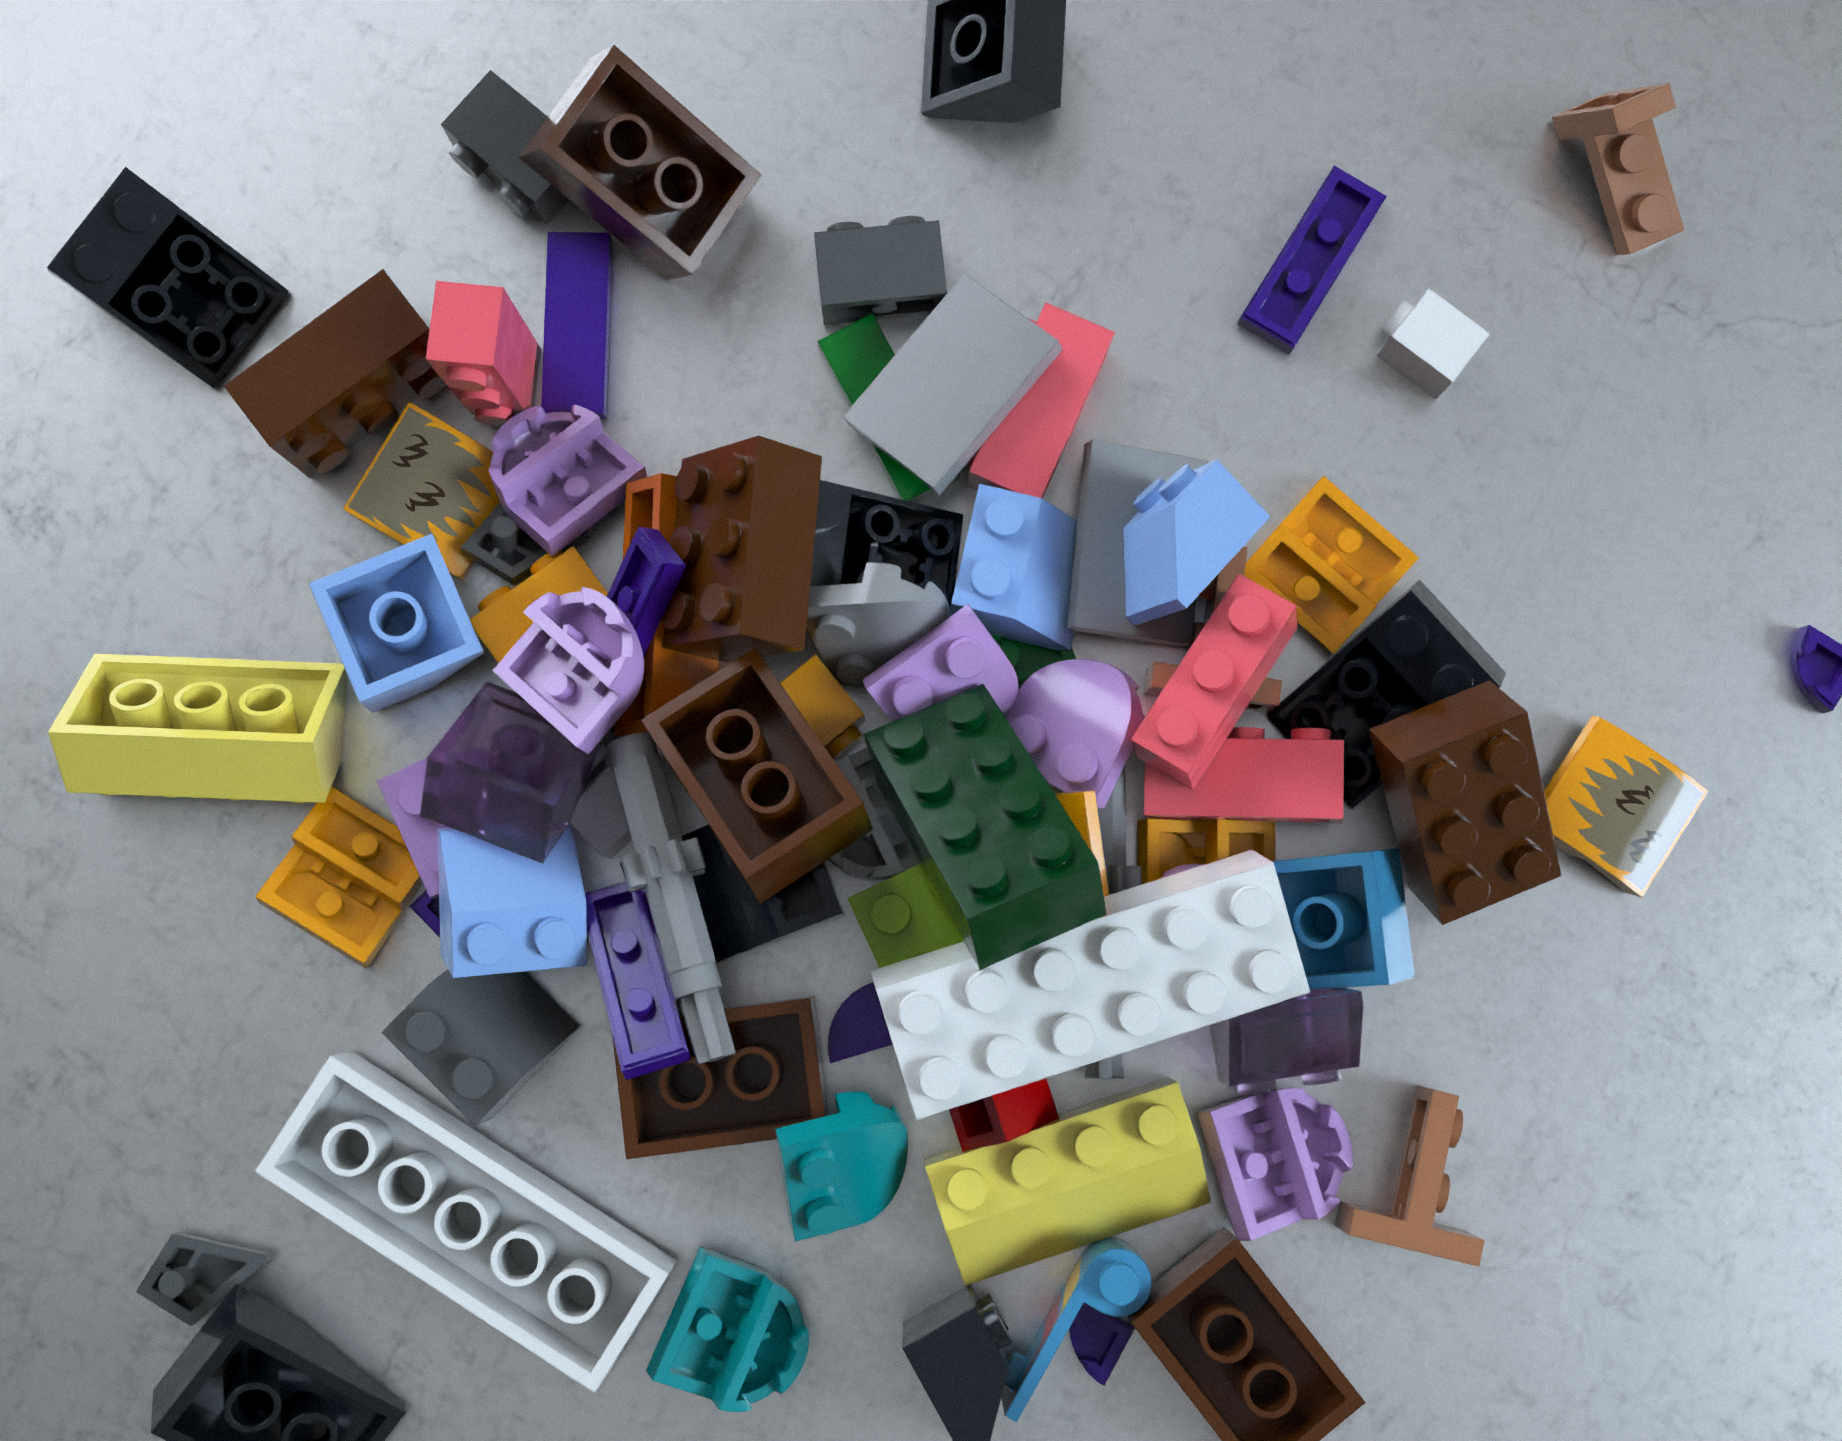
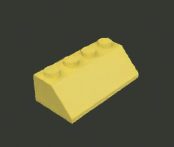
M94 654L52 724L48 734L67 793L325 803L342 762L348 674L343 663Z
M1166 1077L1058 1113L1059 1119L1006 1143L962 1151L960 1146L924 1158L925 1169L965 1286L1211 1203L1200 1146L1178 1082Z

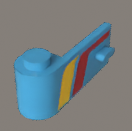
M1109 1237L1089 1244L1082 1252L1025 1355L1014 1350L1008 1360L1009 1371L1005 1382L1007 1387L1001 1397L1006 1417L1017 1423L1083 1303L1112 1317H1122L1138 1311L1148 1300L1151 1291V1274L1144 1260L1128 1242L1116 1237Z

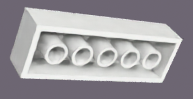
M1249 850L1104 896L1106 915L979 970L963 941L870 971L916 1120L1310 993L1274 862L1254 850Z
M353 1051L329 1056L255 1170L256 1173L594 1393L611 1370L678 1262L670 1255Z

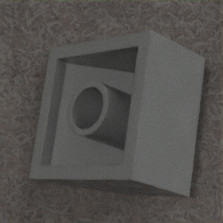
M447 969L429 983L381 1033L476 1126L491 1120L583 1025L528 971L453 978Z

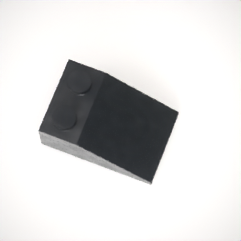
M235 1284L153 1389L151 1433L166 1441H385L405 1415L406 1410L405 1405L293 1314Z

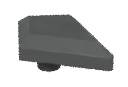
M500 503L461 546L464 556L512 585L530 576L531 566L548 553L518 527L512 518L506 515ZM590 528L562 549L563 553L572 546L576 547L590 538Z
M176 1232L171 1234L136 1292L189 1326H193L219 1305L235 1284L241 1286L271 1260V1254L265 1251Z

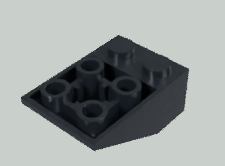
M126 166L47 266V270L213 389L289 291Z
M820 480L810 586L862 583L866 563H886L899 566L901 569V579L911 582L922 589L925 588L929 581L933 582L945 595L950 609L955 588L963 514Z
M1418 580L1283 699L1279 706L1270 711L1267 716L1288 739H1291V729L1323 728L1331 730L1330 740H1344V801L1353 809L1382 785L1369 729L1489 680L1500 688L1506 672L1424 583Z
M705 825L682 836L683 841L698 837L706 864L705 873L693 876L716 964L845 915L825 862L760 904L709 825Z

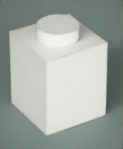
M1428 289L1415 307L1404 300L1381 329L1390 339L1377 356L1434 399H1437L1456 379L1490 333L1431 289Z

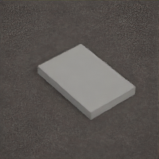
M964 273L846 412L843 418L849 426L940 496L1063 349L1056 338Z
M1093 439L1084 444L1067 630L1177 647L1191 645L1196 599L1187 609L1136 626L1126 618L1123 528L1139 512L1133 505V502L1149 485L1159 478L1166 482L1186 464L1195 470L1209 463L1208 460Z

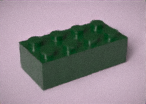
M984 684L864 733L877 785L979 970L1106 915L1097 859Z

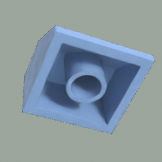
M1218 459L1195 470L1188 464L1184 465L1166 482L1162 478L1154 481L1133 502V505L1139 512L1123 528L1126 618L1136 626L1187 609L1270 518L1268 513Z
M979 484L949 617L969 604L990 634L1060 651V649L1070 651L1075 631L1067 630V618L1077 520L1043 498Z
M433 534L309 583L357 698L372 713L435 687L484 654Z
M568 820L438 829L440 956L453 978L587 966L586 898L573 829Z

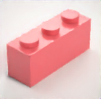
M436 281L426 353L428 363L469 413L475 415L474 419L478 422L502 426L516 414L534 407L541 348L505 289L495 286Z
M1045 302L1037 322L1032 319L1029 320L1056 338L1063 350L968 461L966 466L971 468L969 470L967 487L978 491L979 484L1039 498L1044 497L1109 352L1115 332Z
M1238 573L1131 738L1137 757L1189 789L1194 790L1297 630V605Z
M1234 727L1194 790L1189 789L1145 762L1144 816L1148 819L1203 821L1228 819L1257 822L1343 824L1344 740H1330L1331 730L1323 728L1291 729V739H1265V729Z

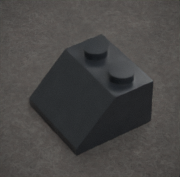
M928 0L921 114L928 118L1016 123L1060 108L1066 0Z
M971 1284L904 1321L902 1349L952 1440L990 1441L1009 1371L1004 1347L1011 1344L1012 1339L1007 1331L1009 1327L991 1294L989 1293L979 1299Z

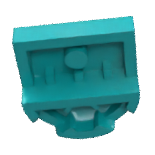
M851 1091L835 1094L836 1114L775 1129L789 1223L795 1242L866 1223L878 1216L892 1201L901 1184L908 1155L907 1129L900 1112L894 1105L889 1109L876 1104L866 1092Z
M700 1246L646 1372L652 1381L711 1399L719 1410L727 1412L750 1411L752 1409L751 1403L767 1397L774 1391L782 1394L795 1381L807 1356L809 1331L804 1325L798 1301L773 1275L757 1266Z

